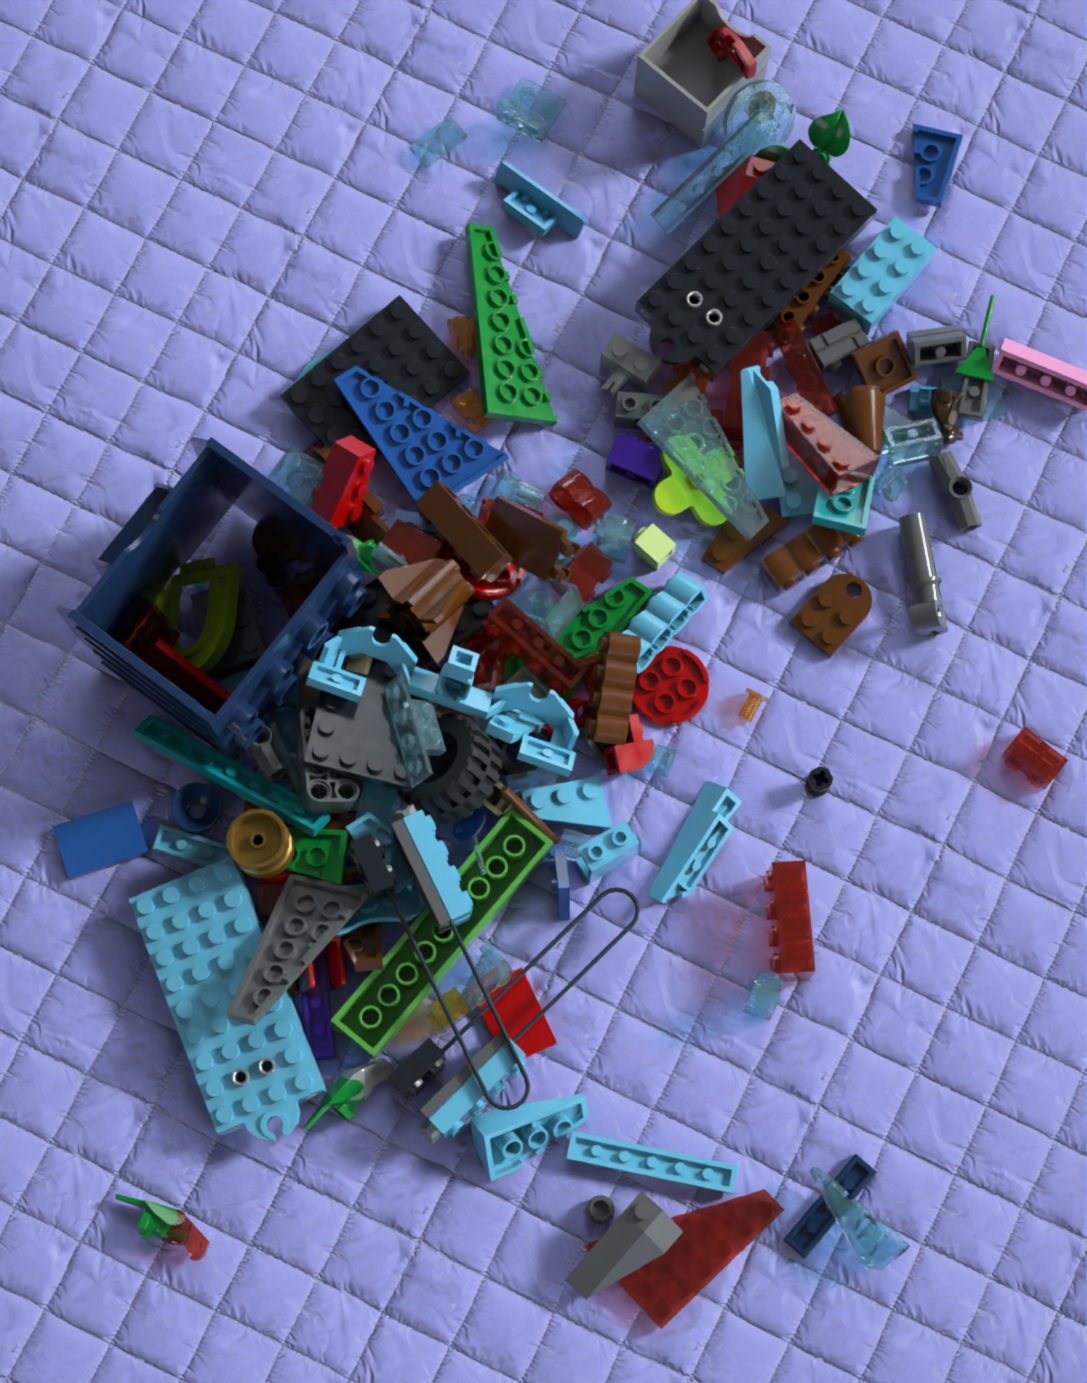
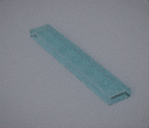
M762 105L650 214L665 233L669 235L781 126L768 107Z

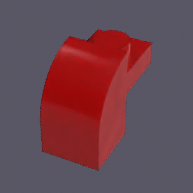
M638 714L629 716L625 745L603 749L608 776L640 769L648 763L653 754L654 741L653 739L643 740V725L639 720Z

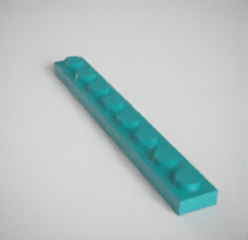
M152 714L134 730V738L258 807L274 812L280 819L312 837H315L330 821L331 813H312L307 811L303 807L301 796L275 782H267L261 774Z

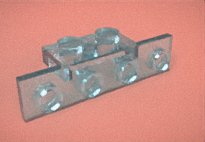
M399 674L383 686V690L411 786L416 787L433 774L428 755L440 756L446 752V748L432 702L411 699L404 674Z

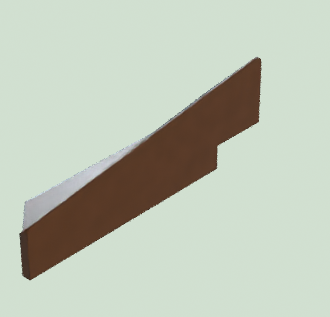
M315 440L301 452V458L319 485H321L325 476L321 471L330 453V449L326 446L322 447ZM367 490L363 498L360 517L358 520L346 525L353 536L363 543L373 539L374 543L379 545L380 552L394 540L393 532L380 519L384 515L383 505Z

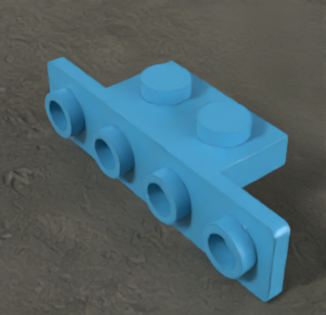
M504 160L500 163L494 180L511 192L501 204L502 209L541 237L555 225L576 239L581 235L587 221L584 216Z

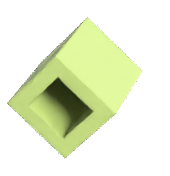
M653 523L647 529L642 527L633 538L635 540L633 550L656 571L675 553L676 544Z

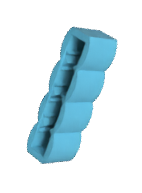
M682 572L669 578L664 590L653 596L649 600L646 609L634 616L630 621L628 629L622 632L623 634L641 636L637 674L649 666L655 655L668 645L673 635L677 634L687 624L690 617L697 613L708 599L705 587Z

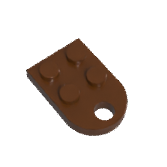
M851 574L834 575L823 583L791 619L789 625L826 656L831 658L868 616L872 606L871 591L867 584L857 576ZM850 585H855L860 589L861 594L855 598L850 597L846 593V588Z

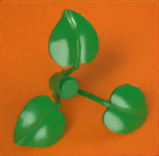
M844 109L816 118L808 128L809 140L815 146L813 151L830 167L829 162L832 157L843 155L850 145V125ZM770 145L759 150L754 157L776 163L790 148L783 145Z

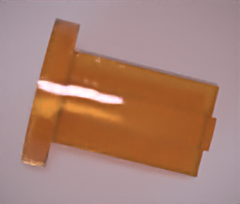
M747 688L745 692L749 695L738 716L751 722L761 702L767 703L768 698Z

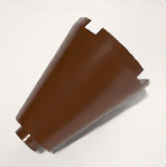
M874 385L850 387V393L843 395L842 390L835 394L832 398V405L854 458L862 463H871L881 455L885 391L882 390L880 392L879 387Z

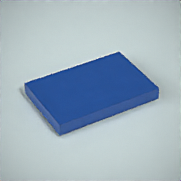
M132 800L52 826L69 879L149 854Z

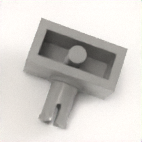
M615 333L601 353L600 365L612 372L610 378L602 386V392L607 395L610 391L609 397L615 399L617 392L620 391L625 382L645 392L659 372L660 360Z

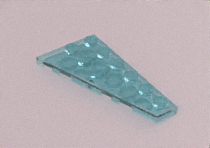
M691 372L643 416L637 424L749 541L769 520L756 494L749 489L744 479L746 475L742 468L739 469L733 457L735 454L717 419L712 417L706 405L708 401L704 394L699 392L695 384L696 378L693 372Z

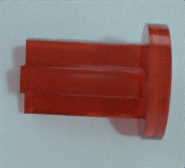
M832 306L828 308L829 313L810 324L816 336L842 324L840 317Z

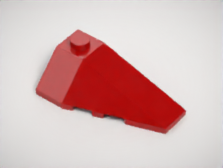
M749 156L722 166L715 186L719 219L775 162Z

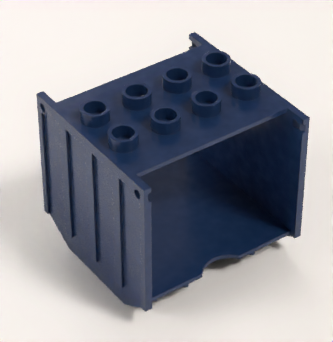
M192 437L190 442L198 458L174 488L157 482L153 485L154 490L102 555L92 561L102 576L76 610H70L60 605H57L55 608L75 636L87 645L96 656L102 659V665L214 749L236 761L240 757L237 753L240 746L243 749H247L262 732L265 726L262 718L274 703L282 705L290 697L299 683V678L296 676L309 659L314 661L320 658L325 642L334 637L330 631L343 615L350 618L359 609L368 592L353 541L214 438L210 437L209 440ZM235 505L302 556L325 571L326 575L214 715L121 644L156 602L161 590L180 567L181 563H185L191 558L230 507Z

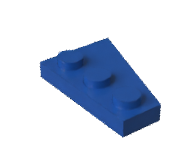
M913 124L917 203L942 207L962 145L963 135Z

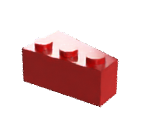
M352 435L335 441L321 471L325 475L319 489L314 488L310 495L314 498L310 510L336 529L358 520L362 513L363 498L368 490L369 475L374 467L373 460L376 449Z

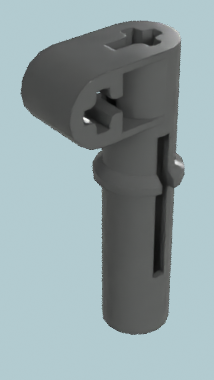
M923 513L908 514L900 517L898 522L911 580L908 586L913 590L916 604L909 606L910 620L914 631L923 637L941 635L948 632L939 588L942 581L936 574L925 516Z

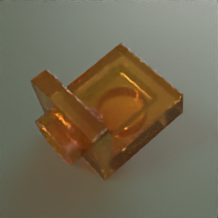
M472 387L450 401L453 409L466 422L469 431L473 435L494 422V418L483 417L481 396Z

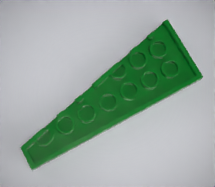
M469 223L465 227L483 417L554 426L558 423V416L553 414L550 405L552 400L550 393H546L542 382L544 375L542 369H539L534 358L535 349L524 317H520L516 305L518 303L517 296L512 294L508 282L510 280L509 273L505 271L500 256L502 252L494 229L491 226Z

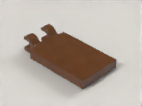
M502 495L496 496L486 528L512 556L514 560L511 563L544 581L550 580V578L560 583L563 579L568 581L572 570L557 563L559 555L561 553L568 558H571L572 555L578 556L581 545L566 538L568 530Z

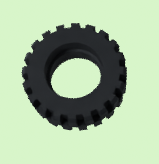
M461 714L441 715V718L434 717L430 719L425 732L412 793L397 790L398 795L408 805L414 804L416 811L423 810L425 816L430 815L433 821L438 824L454 823L461 821V817H469L473 814V810L476 808L480 809L485 804L483 801L487 796H491L494 784H497L499 781L498 771H501L502 760L500 759L501 751L496 740L491 735L485 733V730L469 717ZM454 761L451 768L442 776L445 769Z

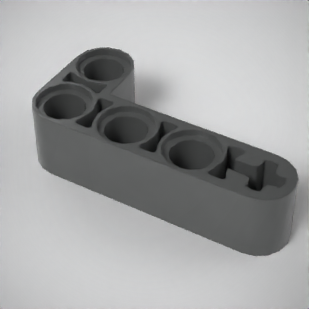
M307 703L301 708L295 722L303 807L312 813L348 812L354 806L359 795L358 785L351 779H331L329 772L318 770L320 773H314L309 767L302 766L311 732L309 727L313 723L317 707L316 703ZM311 793L319 794L322 799L313 797ZM339 793L347 794L350 799L342 798Z

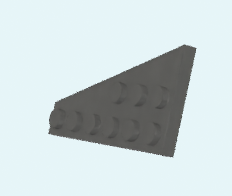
M290 873L228 1009V1019L255 1026L369 898L368 892Z

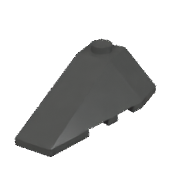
M641 1191L565 1281L587 1300L663 1255L683 1231L663 1209Z

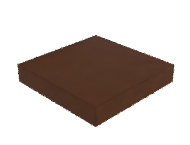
M894 330L849 353L862 385L878 386L880 392L882 390L885 391V395L918 379L898 330Z

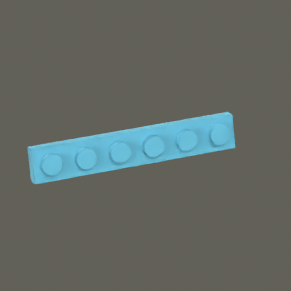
M576 1131L571 1133L566 1160L732 1195L739 1166Z

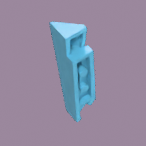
M755 365L740 371L746 501L786 496L780 469L790 467L778 387L773 381H766L761 376L759 365Z
M707 781L704 784L648 893L652 899L666 903L669 898L690 896L734 829V826L727 820L738 809L742 801L728 788L711 781Z

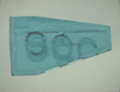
M812 1167L809 1170L811 1177L849 1245L859 1255L857 1261L867 1270L873 1268L881 1271L909 1249L910 1245L884 1221L881 1220L880 1222L875 1218L871 1219L868 1216L870 1213L866 1206L853 1198L849 1200L847 1198L849 1193L818 1167Z

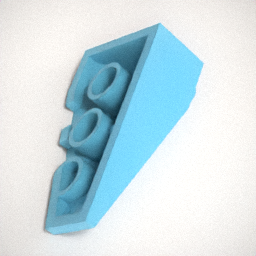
M578 1094L526 1103L517 1109L509 1111L494 1109L470 1118L473 1142L488 1179L493 1181L516 1172L524 1166L522 1162L534 1153L540 1155L544 1152L545 1145L555 1138L562 1139L587 1121L589 1118L586 1096Z

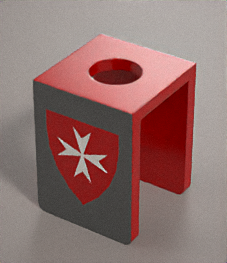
M340 936L333 937L325 946L331 990H337L346 985ZM312 962L298 977L300 993H305L315 987Z

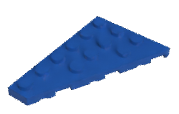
M357 365L333 380V383L414 504L436 480L448 485L456 494L509 459L507 453L487 444L488 442L475 437L471 432L456 423H451L436 414L432 409L422 406L415 399L388 386L379 378L369 375L367 371Z

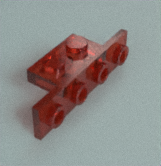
M791 318L772 329L771 333L786 361L785 368L789 375L794 378L797 384L796 390L801 399L805 400L815 423L818 424L839 412L838 405L795 318Z

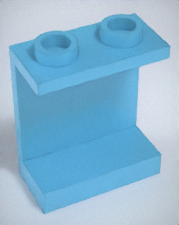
M623 820L578 847L577 851L581 856L575 859V863L590 885L636 857L639 841L626 821Z

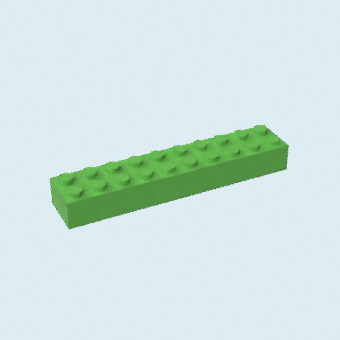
M511 807L457 870L461 878L459 887L462 892L467 890L473 902L470 920L456 926L467 951L545 859L549 851L553 849L554 842ZM530 836L534 839L537 852L535 856L533 854ZM425 908L409 929L438 986L464 954L452 929L449 928V930L439 934L427 908ZM406 932L383 958V970H373L331 1019L333 1027L374 1061L434 991Z

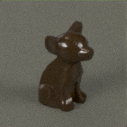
M946 389L931 390V410L940 425L939 431L933 438L932 445L936 446L939 443L950 445L954 444L957 440H963V433L955 426L958 418L957 402L963 398L962 393Z

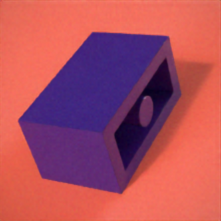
M619 433L606 460L605 469L654 489L664 469L660 459L661 447L655 444L647 445L640 442V439L635 435Z

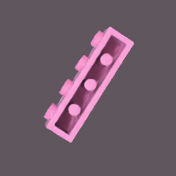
M1005 338L992 368V373L1087 411V371Z

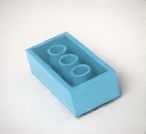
M895 216L830 291L827 304L848 320L856 318L862 331L869 335L931 262L937 247Z

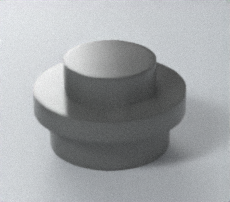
M604 1195L594 1196L589 1200L586 1207L588 1218L596 1224L609 1222L615 1212L612 1200Z

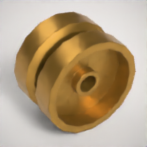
M250 809L240 814L231 823L227 832V848L239 868L249 876L261 879L278 875L290 864L294 855V840L282 819L274 812L265 809Z

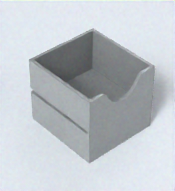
M691 0L638 55L634 93L702 148L748 101L751 95L764 84L771 46L757 34L747 35L737 30L724 17L719 4L715 0ZM720 27H727L743 41L757 63L754 77L744 78L737 65L730 59L729 54L727 59L720 62L717 61L707 43L711 31Z

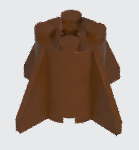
M434 558L383 570L375 578L390 598L387 600V603H390V605L377 617L378 621L394 622L402 632L407 629L413 633L410 638L420 642L433 663L437 664L445 656L464 604L475 592L473 586L465 581L459 573V565L452 559L444 561L443 559Z

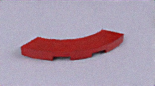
M720 27L711 31L707 43L717 61L720 62L727 59L729 54L730 59L737 65L744 78L754 77L757 63L743 41L727 27Z

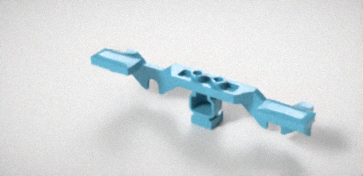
M367 626L339 630L336 637L325 642L319 661H313L306 685L359 703L367 678L341 670V666L345 656L362 653L387 662L398 675L406 693L483 720L502 711L521 709L543 717L553 729L550 743L524 734L517 759L567 777L572 772L576 752H573L572 749L578 738L579 731L573 720L574 713L566 702L551 689L546 698L536 699L530 692L533 686L531 682H516L496 686L493 694L472 687L474 672L480 654L453 645L448 662L444 664L438 675L416 667L418 658L408 645L402 642L398 635L392 634L389 642L379 643L373 638L375 627Z

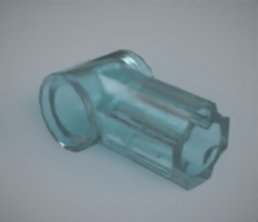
M501 469L489 492L490 496L496 499V496L502 495L536 514L541 510L547 496L546 491L522 481L519 475L507 469Z

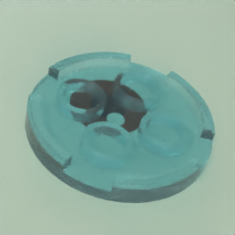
M766 79L752 81L741 87L733 95L725 109L723 132L726 141L735 151L746 157L754 156L759 150L767 146L785 143L795 124L796 107L787 89L780 84Z

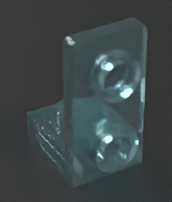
M486 941L479 947V950L483 956L481 962L490 972L481 980L488 995H490L498 987L504 986L514 973L508 962ZM478 983L463 995L465 1002L471 1009L486 1002Z

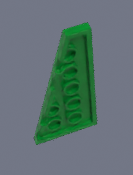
M631 576L606 592L604 596L592 604L589 603L583 607L581 611L572 617H568L534 639L532 643L520 651L517 650L500 664L491 667L490 672L506 684L516 682L533 683L530 692L536 699L546 698L551 689L567 702L592 673L594 665L599 661V652H597L598 638L603 635L604 631L617 633L625 631L632 618L640 612L651 598L653 591Z

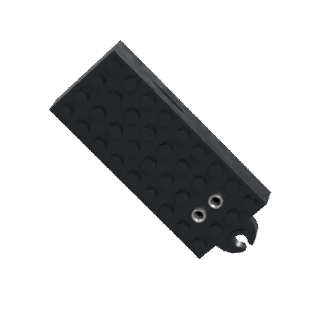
M799 139L637 300L634 311L651 326L648 342L653 355L658 352L659 345L662 342H668L674 347V351L665 354L662 358V363L680 367L690 362L712 383L873 221L877 209Z

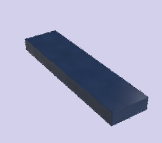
M855 1154L786 1235L783 1241L805 1259L876 1175L877 1171Z

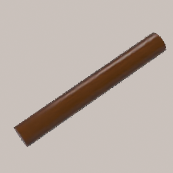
M507 785L500 789L499 794L523 818L554 842L553 844L560 843L561 839Z

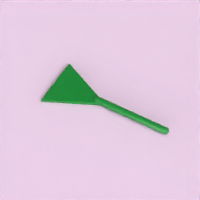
M995 295L990 296L979 345L959 366L955 373L994 382L984 345L995 302Z

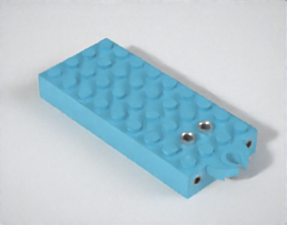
M229 856L129 898L128 900L217 1134L225 1136L246 1127L251 1134L259 1139L277 1141L276 1135L270 1132L268 1124L272 1118L279 1117L283 1123L282 1132L285 1136H288L297 1123H299V1104L327 1093V1089L288 989L255 1026L228 1019V1009L265 930L241 868Z

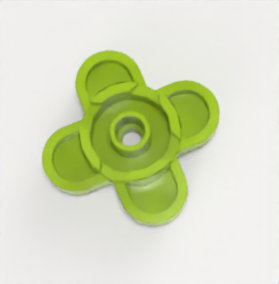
M675 436L666 441L661 447L660 459L668 472V476L658 483L652 491V503L655 509L665 516H674L685 509H691L696 519L707 527H716L724 523L730 516L731 504L722 487L733 480L738 474L739 461L737 456L731 450L724 447L715 448L705 455H701L695 444L684 436Z

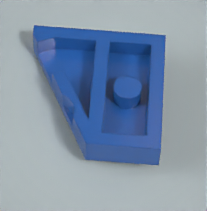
M564 843L553 844V856H548L549 872L555 873V878H551L552 894L557 895L559 921L570 920V885Z

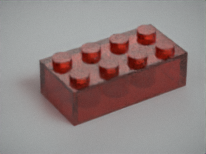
M806 861L772 862L769 870L765 871V876H763L764 893H769L768 903L765 904L766 920H771L770 931H768V946L774 949L772 958H770L771 975H776V982L810 980L815 972Z

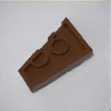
M743 494L729 518L725 521L702 556L701 561L724 575L749 556L753 550L768 541L776 532L789 524V520L757 501H746L745 494Z
M382 922L369 923L340 936L341 946L355 972L383 970Z

